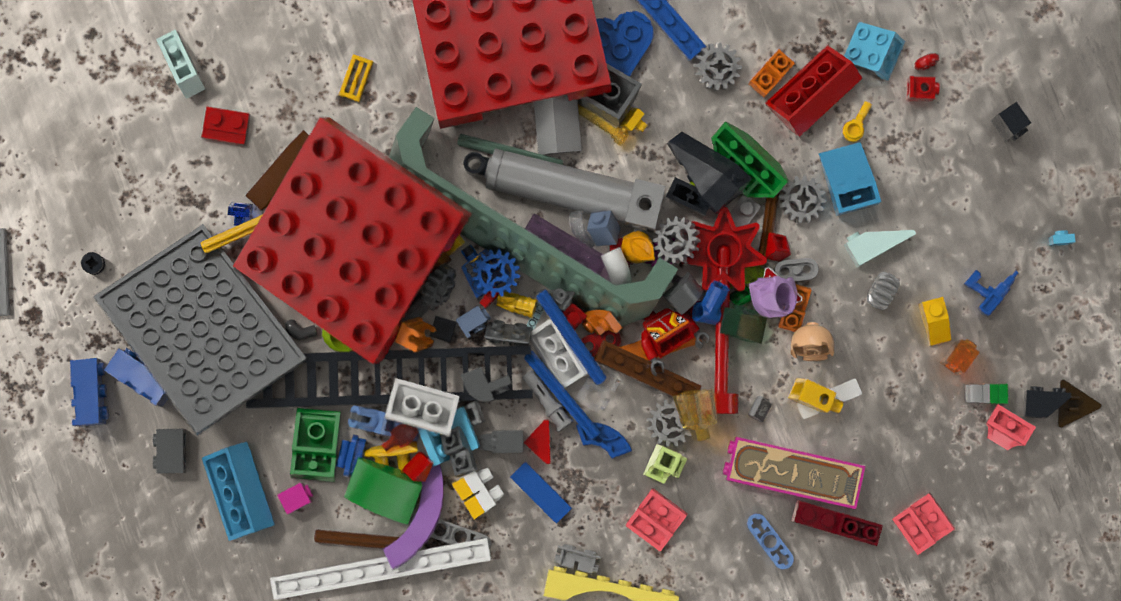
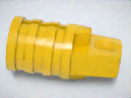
M504 292V297H501L500 294L498 295L496 305L512 313L533 318L538 300L517 293Z

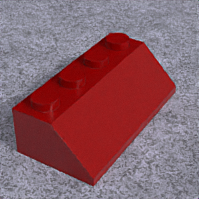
M827 45L765 104L789 130L800 137L863 78L852 61Z

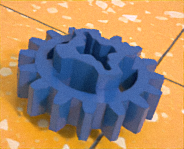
M499 249L497 254H493L492 250H489L488 257L481 254L482 262L476 260L475 263L479 267L472 270L478 274V276L473 278V281L480 282L477 288H485L484 295L490 291L493 298L496 293L504 297L503 291L505 290L511 293L510 286L517 287L514 279L520 278L519 274H515V271H518L520 267L513 266L516 259L509 260V253L507 252L503 256ZM493 259H500L496 264L490 265L487 263ZM507 264L511 269V277L504 270ZM500 267V274L502 276H497L492 281L493 274L491 273V271H496ZM482 270L488 275L486 284L482 279ZM503 282L506 284L500 288H493L497 283Z

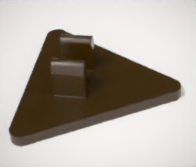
M1066 380L1060 381L1059 388H1065L1066 393H1071V398L1058 408V427L1062 428L1102 407L1101 403Z

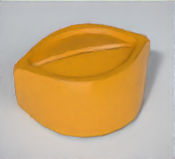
M634 231L623 237L621 249L627 261L640 264L655 260L654 244L646 233Z

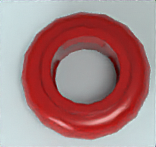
M930 53L917 59L914 63L915 70L923 71L933 67L939 62V55L937 53Z

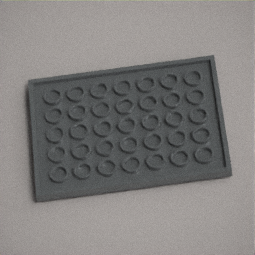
M203 224L93 296L94 300L197 436L306 361L305 355L241 272L233 267L234 263L220 247L209 253H204L200 243L213 236Z

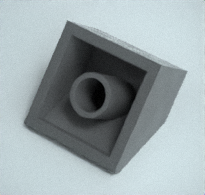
M607 64L611 92L583 97L582 106L620 127L631 110L642 84Z

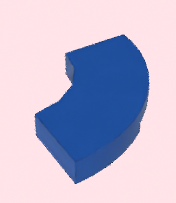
M593 422L599 429L600 435L592 440L579 424L576 425L583 446L591 444L600 446L608 452L611 459L632 451L627 440L610 426Z

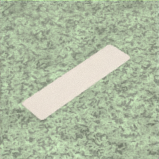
M855 378L830 389L836 392L835 398L843 402L862 394ZM797 403L803 419L820 413L817 410Z

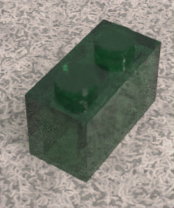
M734 305V309L725 307L719 333L742 341L762 344L767 318L759 316L757 311L747 309L744 306Z

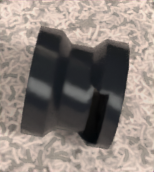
M95 252L86 253L81 260L82 269L91 275H99L106 266L104 258Z

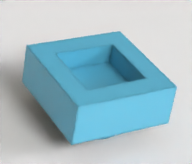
M1068 230L1055 231V235L1049 237V246L1075 243V234H1068Z

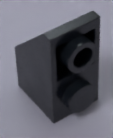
M1030 386V390H1026L1024 393L1023 417L1046 419L1071 398V393H1066L1065 388H1052V392L1043 391L1044 387Z

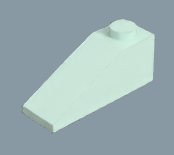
M176 29L156 39L185 98L187 99L205 90L202 80Z
M915 230L865 232L861 235L859 232H856L847 237L849 242L844 244L855 266L859 267L914 236L916 232Z

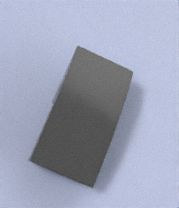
M457 426L451 429L449 436L440 434L444 453L450 456L456 477H462L478 470L470 445L460 427Z

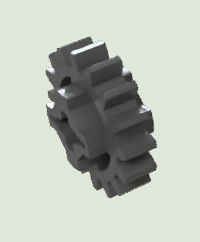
M446 264L440 265L439 269H435L434 273L432 272L428 276V280L422 290L424 296L421 301H423L422 305L432 311L438 310L439 305L442 306L444 302L446 303L449 300L450 294L455 288V281L453 280L456 277V270Z

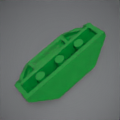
M724 122L711 137L713 150L735 162L752 178L743 191L746 197L774 198L789 182L780 163L743 130L728 122Z

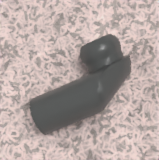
M293 319L285 323V331L297 340L318 335L315 325L302 328Z

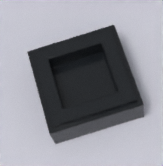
M435 316L433 326L436 331L430 332L429 337L451 343L457 322Z

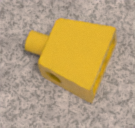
M796 378L788 396L789 399L819 412L828 413L831 410L838 414L843 407V401L835 398L836 392L808 379Z

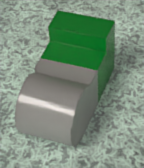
M1008 384L965 385V402L1008 404Z

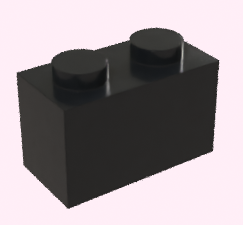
M1017 101L991 120L1005 141L1010 138L1015 141L1029 131L1027 126L1031 124V121Z

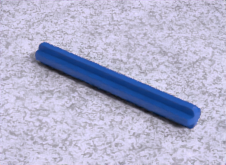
M543 290L537 294V300L596 385L603 383L606 380L605 374L548 291Z
M531 351L529 355H525L524 359L590 439L593 440L600 435L599 429L534 351Z

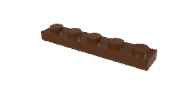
M602 340L594 358L596 362L691 406L694 405L701 389V385L665 368L663 372L660 366L654 367L656 371V376L651 373L652 363L605 340Z

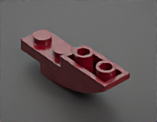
M800 500L796 502L791 519L795 523L874 546L878 545L883 525Z

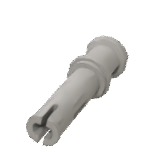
M533 370L522 377L546 409L545 415L551 418L557 426L556 430L558 432L574 421L562 409L563 405L554 400Z

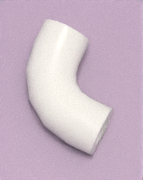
M620 247L601 255L609 275V282L614 285L632 283L631 272Z

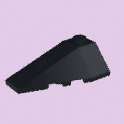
M683 131L667 143L678 163L686 169L688 180L693 182L698 189L697 195L715 214L742 194L752 179L735 162Z

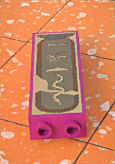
M735 437L734 441L730 440L727 453L731 454L729 463L725 462L723 475H726L725 480L846 508H857L865 466Z

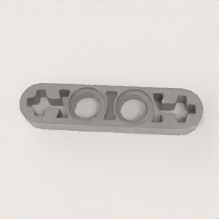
M416 513L411 516L409 525L414 520ZM439 519L438 523L446 526V533L443 536H437L433 532L431 535L432 538L456 544L458 542L455 541V533L462 530L467 534L465 542L470 541L472 533L476 535L473 538L475 540L488 538L489 549L492 544L490 538L485 534Z

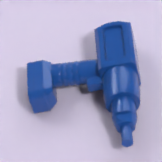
M978 270L973 272L964 285L986 298L978 307L981 314L985 316L991 315L1010 291V287L1014 283L1018 272L1015 271L1012 275H1009L995 289L991 286L985 288L977 281L981 278V273Z

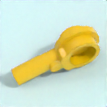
M864 101L856 118L846 122L843 126L842 133L846 140L857 142L863 137V121L872 107L871 103Z

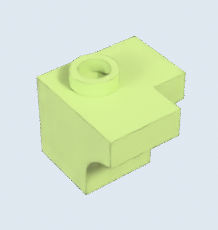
M656 444L643 475L665 484L670 475L679 478L687 458Z

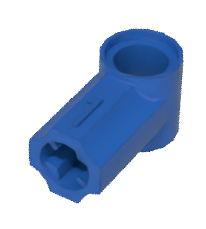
M714 280L702 302H697L692 310L693 320L716 325L721 318L720 308L730 291L728 286Z

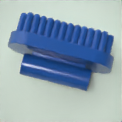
M354 434L351 441L342 440L336 467L345 468L343 475L345 477L352 475L358 457L363 458L367 440L359 438V435Z

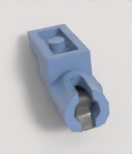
M355 405L350 410L351 415L350 419H348V424L352 428L418 441L419 431L417 427L386 419L385 411Z

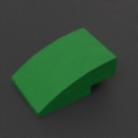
M297 408L290 467L292 479L335 482L341 412Z
M358 457L344 498L373 513L408 525L422 488V482L411 480L406 474L401 473L400 469Z

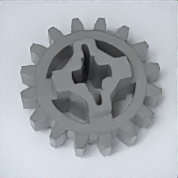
M716 43L715 48L713 44H708L709 50L702 48L701 52L703 55H696V58L700 61L694 64V67L699 68L695 75L702 76L699 82H707V88H711L714 85V90H719L721 85L723 89H727V83L735 84L733 77H740L736 71L737 69H742V66L737 65L741 58L734 57L737 51H729L730 45L726 44L722 48V43ZM710 54H712V58L708 62H705L707 57ZM725 55L728 56L731 63H728V61L724 58ZM718 63L726 66V68L717 69L710 67V65ZM705 70L709 71L711 78L708 77ZM730 71L729 75L723 79L724 74Z
M806 175L803 176L802 180L795 176L794 183L789 180L787 183L788 188L783 187L781 190L785 194L779 195V199L784 201L779 207L786 208L783 213L784 216L791 214L790 220L793 221L796 217L798 218V223H802L803 218L809 223L811 216L817 219L819 217L817 211H824V208L820 205L825 204L827 201L821 197L826 194L825 191L819 190L822 184L815 185V178H812L810 182L807 181ZM799 186L797 193L789 194L794 187ZM808 187L815 192L816 196L809 192ZM802 192L804 198L808 199V201H806L803 204V206L801 204V200H797V198L801 196ZM789 203H792L797 208V212L790 207ZM809 205H816L811 212L806 213V208Z
M678 216L674 217V221L667 218L666 225L660 223L659 225L662 229L661 231L655 230L658 238L653 239V242L658 244L654 247L655 251L660 252L658 257L665 259L670 264L672 262L676 265H679L680 261L687 263L688 256L694 258L693 250H699L695 245L701 242L700 239L696 238L700 233L694 229L696 225L689 222L688 219L684 217L681 219ZM672 238L678 239L682 241V243L675 242L672 240Z
M673 399L671 404L664 400V406L657 403L656 408L658 410L650 411L653 418H647V421L651 422L652 426H649L647 429L654 431L651 437L657 436L659 438L658 444L666 441V447H669L670 442H673L676 447L678 446V440L685 443L684 436L692 435L688 430L695 427V425L690 424L694 416H688L691 409L684 410L683 402L678 406L675 399ZM665 409H674L672 414L665 415L661 413ZM681 413L685 418V427L680 423L679 417ZM673 417L677 427L668 429L664 419L670 420ZM656 419L660 421L662 425V431L660 433L656 427ZM676 431L680 433L678 437L667 438L670 432Z

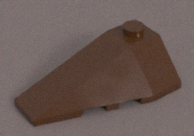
M304 130L286 147L245 195L261 211L268 207L309 137Z

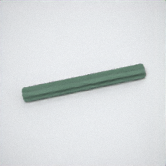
M460 134L457 142L459 146L493 154L495 148L563 165V160L465 134Z

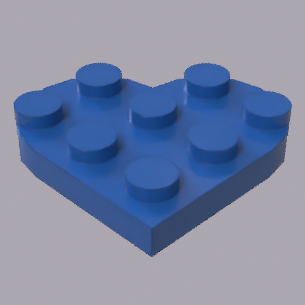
M637 11L620 14L615 20L606 17L597 18L596 21L606 63L630 77L652 42L654 35L650 19Z

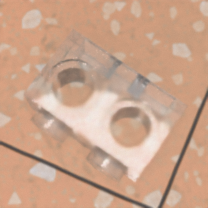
M598 362L597 364L603 373L610 375V383L607 385H596L592 378L588 376L575 398V401L596 413L600 409L602 411L605 410L610 401L607 398L611 390L615 392L621 380L617 379L620 374ZM590 392H597L599 394L600 401L597 404L588 402L587 396Z

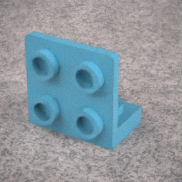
M859 22L844 56L852 61L855 66L871 70L881 79L888 81L905 41L894 31Z
M460 407L456 409L451 429L457 426L460 427L471 450L479 448V441L465 408ZM417 427L428 456L433 462V466L451 460L450 456L444 453L440 433Z

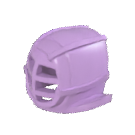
M780 276L758 278L757 281L749 284L752 303L760 315L768 318L783 317L794 310L797 302V287L792 277L787 279Z

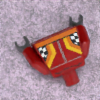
M665 308L657 314L652 311L650 316L644 318L645 321L642 323L644 331L641 333V346L648 361L651 360V373L656 376L655 366H660L664 372V364L662 361L657 360V356L661 359L695 337V345L699 349L703 348V343L699 339H703L707 344L709 342V335L700 332L699 326L687 313L681 315L669 308Z

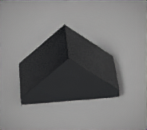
M674 177L666 198L683 209L704 216L709 209L697 195L698 189L695 186Z

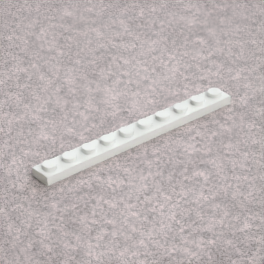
M488 538L419 550L413 558L395 570H392L385 556L271 577L270 581L273 598L277 600L491 560Z

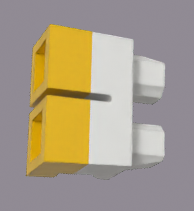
M488 468L478 472L474 471L452 484L462 501L480 491V493L464 502L473 519H476L495 506V502L504 496L499 485L489 491L485 487L484 483L494 478Z

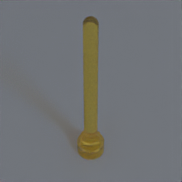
M578 104L579 115L612 135L613 142L622 146L630 131L623 127L615 128Z

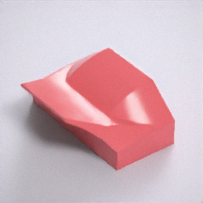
M999 404L996 405L986 422L988 426L987 438L1006 450L1015 446H1025L1036 428Z

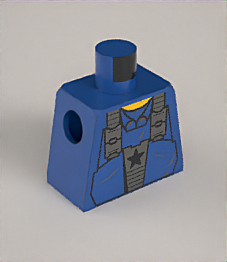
M470 244L461 251L468 261L461 266V269L478 300L484 295L485 288H477L480 282L473 281V278L478 276V274L472 270L479 267L475 263L476 260L482 262L481 254L488 257L489 251L484 249L478 254ZM493 259L488 261L487 263L490 265L498 263V260ZM500 267L496 271H491V273L493 274L492 281L497 276H502L500 274ZM505 268V273L511 276V273ZM482 270V279L486 284L488 275Z

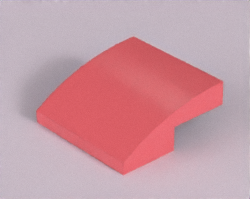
M652 488L625 526L661 552L688 513Z
M930 492L892 518L917 555L955 530L954 525Z

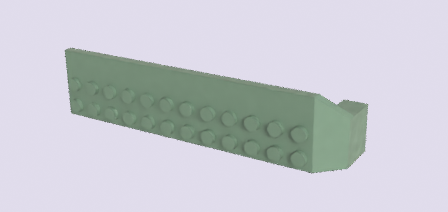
M418 107L413 110L396 134L389 157L472 213L460 234L488 251L492 250L493 254H497L498 249L501 250V255L503 256L508 252L509 260L516 259L513 266H519V271L548 289L555 290L560 288L564 291H574L575 294L571 298L572 302L585 312L591 310L610 311L622 327L650 316L678 268L659 257L645 281L621 285L612 284L427 169L421 147L428 139L435 118Z

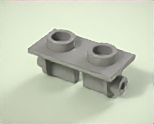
M563 544V547L558 546L557 552L561 554H556L554 563H557L558 566L573 570L574 562H578L577 571L591 575L592 573L597 574L599 565L595 564V562L599 563L601 556H597L596 552L591 550L577 551L575 550L576 547Z

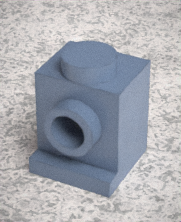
M476 306L457 318L456 321L467 339L471 338L470 333L472 331L476 334L486 328L485 323L491 317L485 308L480 310L479 306Z

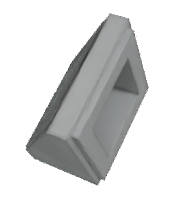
M758 396L748 415L759 422H763L772 406L771 402L762 396Z

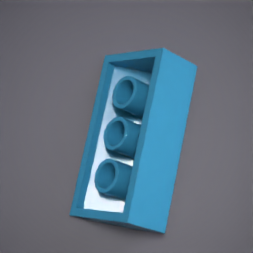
M247 442L226 447L202 457L229 541L275 525Z

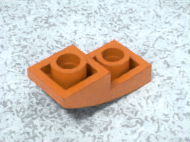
M778 49L748 84L765 98L792 68L795 62Z
M796 284L797 292L803 299L801 302L796 303L794 310L790 314L780 318L778 325L779 328L793 332L802 326L812 288Z
M591 310L584 312L587 317L583 320L582 326L589 333L594 332L601 335L608 330L617 333L622 328L610 311Z

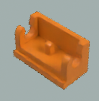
M421 317L404 321L401 324L395 343L414 352L432 347L434 343L433 339L425 336V330L428 329L431 332H435L436 329L434 326L422 321L423 318Z

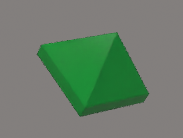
M745 285V289L742 292L735 290L730 294V300L737 309L747 307L752 302L750 289L747 285Z

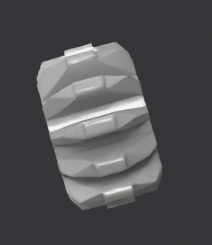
M886 272L878 274L867 295V302L877 309L884 310L888 308L900 286L899 279Z

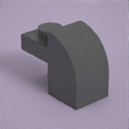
M689 272L683 277L675 274L671 280L673 286L663 294V297L673 309L681 315L697 302L703 292L702 287Z
M482 367L461 374L468 393L476 400L482 402L495 401L492 392L496 391L497 394L509 390V385H512L509 375L488 383Z

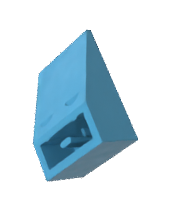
M861 142L818 154L836 216L881 203L876 181Z

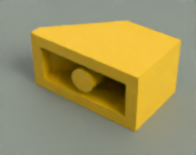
M939 297L919 303L918 306L929 345L932 346L951 341L949 316L944 298Z

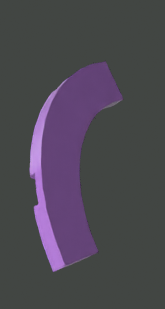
M440 464L432 465L426 482H422L420 504L409 528L398 540L383 549L392 570L413 558L425 542L429 540L436 528L444 501V479Z

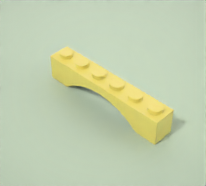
M554 566L553 570L549 569L543 595L567 600L585 592L607 591L623 595L633 601L679 600V596L674 595L675 591L662 588L661 592L653 591V586L640 584V588L632 587V582L619 580L618 583L609 582L610 577L597 575V579L589 578L588 573L575 571V574L566 573V568Z

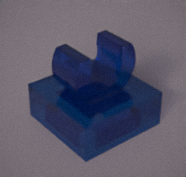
M231 202L229 204L227 215L234 216V226L245 223V217H250L253 212V204Z

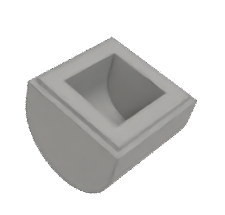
M479 401L462 406L466 410L472 427L485 422Z

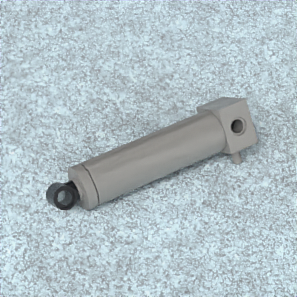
M495 148L493 156L490 158L484 157L478 152H471L465 156L463 163L465 171L469 175L487 178V189L588 214L612 211L617 221L624 222V226L641 232L654 233L666 187L639 179L631 182ZM473 159L481 162L480 167L476 170L469 167V162ZM646 202L650 205V209L642 210L639 204Z

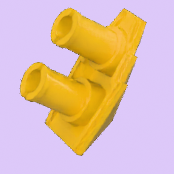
M402 438L389 441L380 446L365 450V457H372L375 459V462L389 466L388 457L396 456L398 469H400L401 473L405 474L402 470L410 461L409 453L418 451L417 441Z

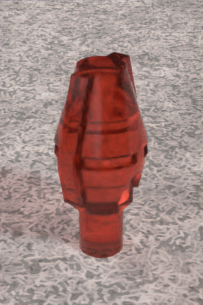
M408 424L397 425L390 432V439L381 444L385 452L398 445L402 448L409 445L419 431L417 427Z

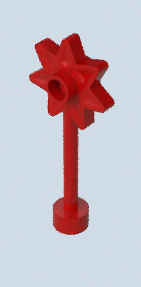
M724 207L720 210L713 227L692 221L696 225L694 229L700 232L696 236V238L701 240L696 246L699 250H693L694 258L688 256L687 263H681L702 268L701 287L703 291H708L711 283L715 280L727 285L729 289L731 285L736 291L742 292L745 289L744 268L763 266L766 264L767 258L750 246L760 229V225L755 222L736 227L729 209ZM729 291L720 308V321L715 325L714 393H704L703 413L738 414L739 394L728 393Z

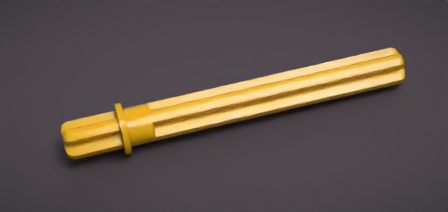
M262 215L200 243L204 253H209L252 234Z

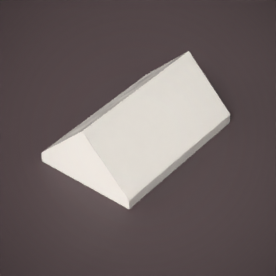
M551 319L531 331L530 340L545 366L564 388L588 375V372Z
M396 378L385 418L449 436L460 396Z

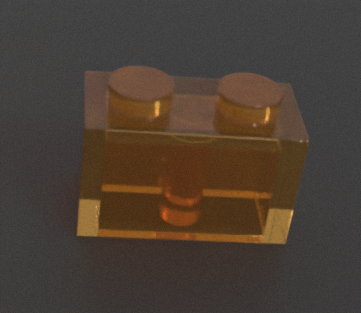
M960 339L953 343L940 363L958 376L967 371L980 352L976 350L977 345L969 339L965 341Z

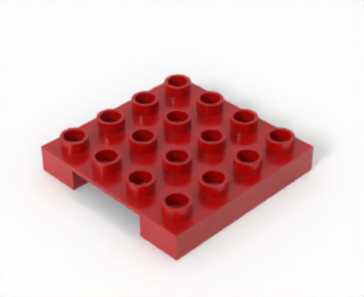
M412 0L440 129L483 120L482 113L563 95H567L568 101L611 92L610 77L592 0Z
M320 117L233 267L366 360L375 364L383 361L398 335L402 324L400 321L441 253L451 249L472 213L332 118Z

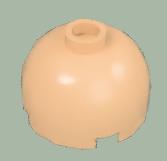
M809 322L794 332L791 339V355L794 358H797V355L803 356L804 361H821L828 359L829 354L831 356L834 355V339L830 331L825 327L820 326L816 322Z

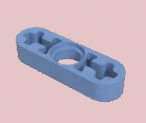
M761 514L749 516L747 528L774 565L780 569L791 567L794 561L793 555L767 519ZM752 519H762L761 527L764 530L768 527L770 531L763 533L759 538L757 534L761 532L758 528L751 527L753 524ZM767 535H773L776 538V544L772 548L764 545V538ZM780 545L783 547V549L779 550L781 554L789 556L786 565L778 563L780 558L777 553L773 556L770 553L778 549Z

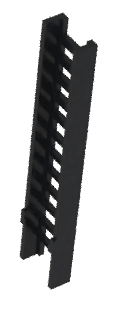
M531 345L424 349L418 352L412 350H389L383 360L396 359L397 379L403 380L402 359L418 358L419 385L425 386L424 358H440L441 391L447 392L446 357H462L464 374L469 372L468 354L484 356L485 376L489 383L491 382L490 356L506 355L507 375H509L512 382V355L531 354ZM356 352L303 353L306 357L305 362H307V397L295 398L294 370L285 375V398H273L272 384L263 390V399H250L246 402V408L388 404L391 394L381 395L380 362L374 364L375 395H359L358 361L366 360L364 357ZM338 361H351L352 396H339ZM316 362H329L330 397H317ZM464 383L463 392H447L460 396L458 402L479 401L469 395ZM509 385V390L497 394L496 391L492 392L494 400L533 399L532 389L513 390V385Z

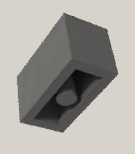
M156 429V434H153V447H156V456H153V469H156V473H186V429Z

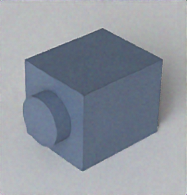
M612 211L591 213L587 231L595 245L617 244L621 227Z

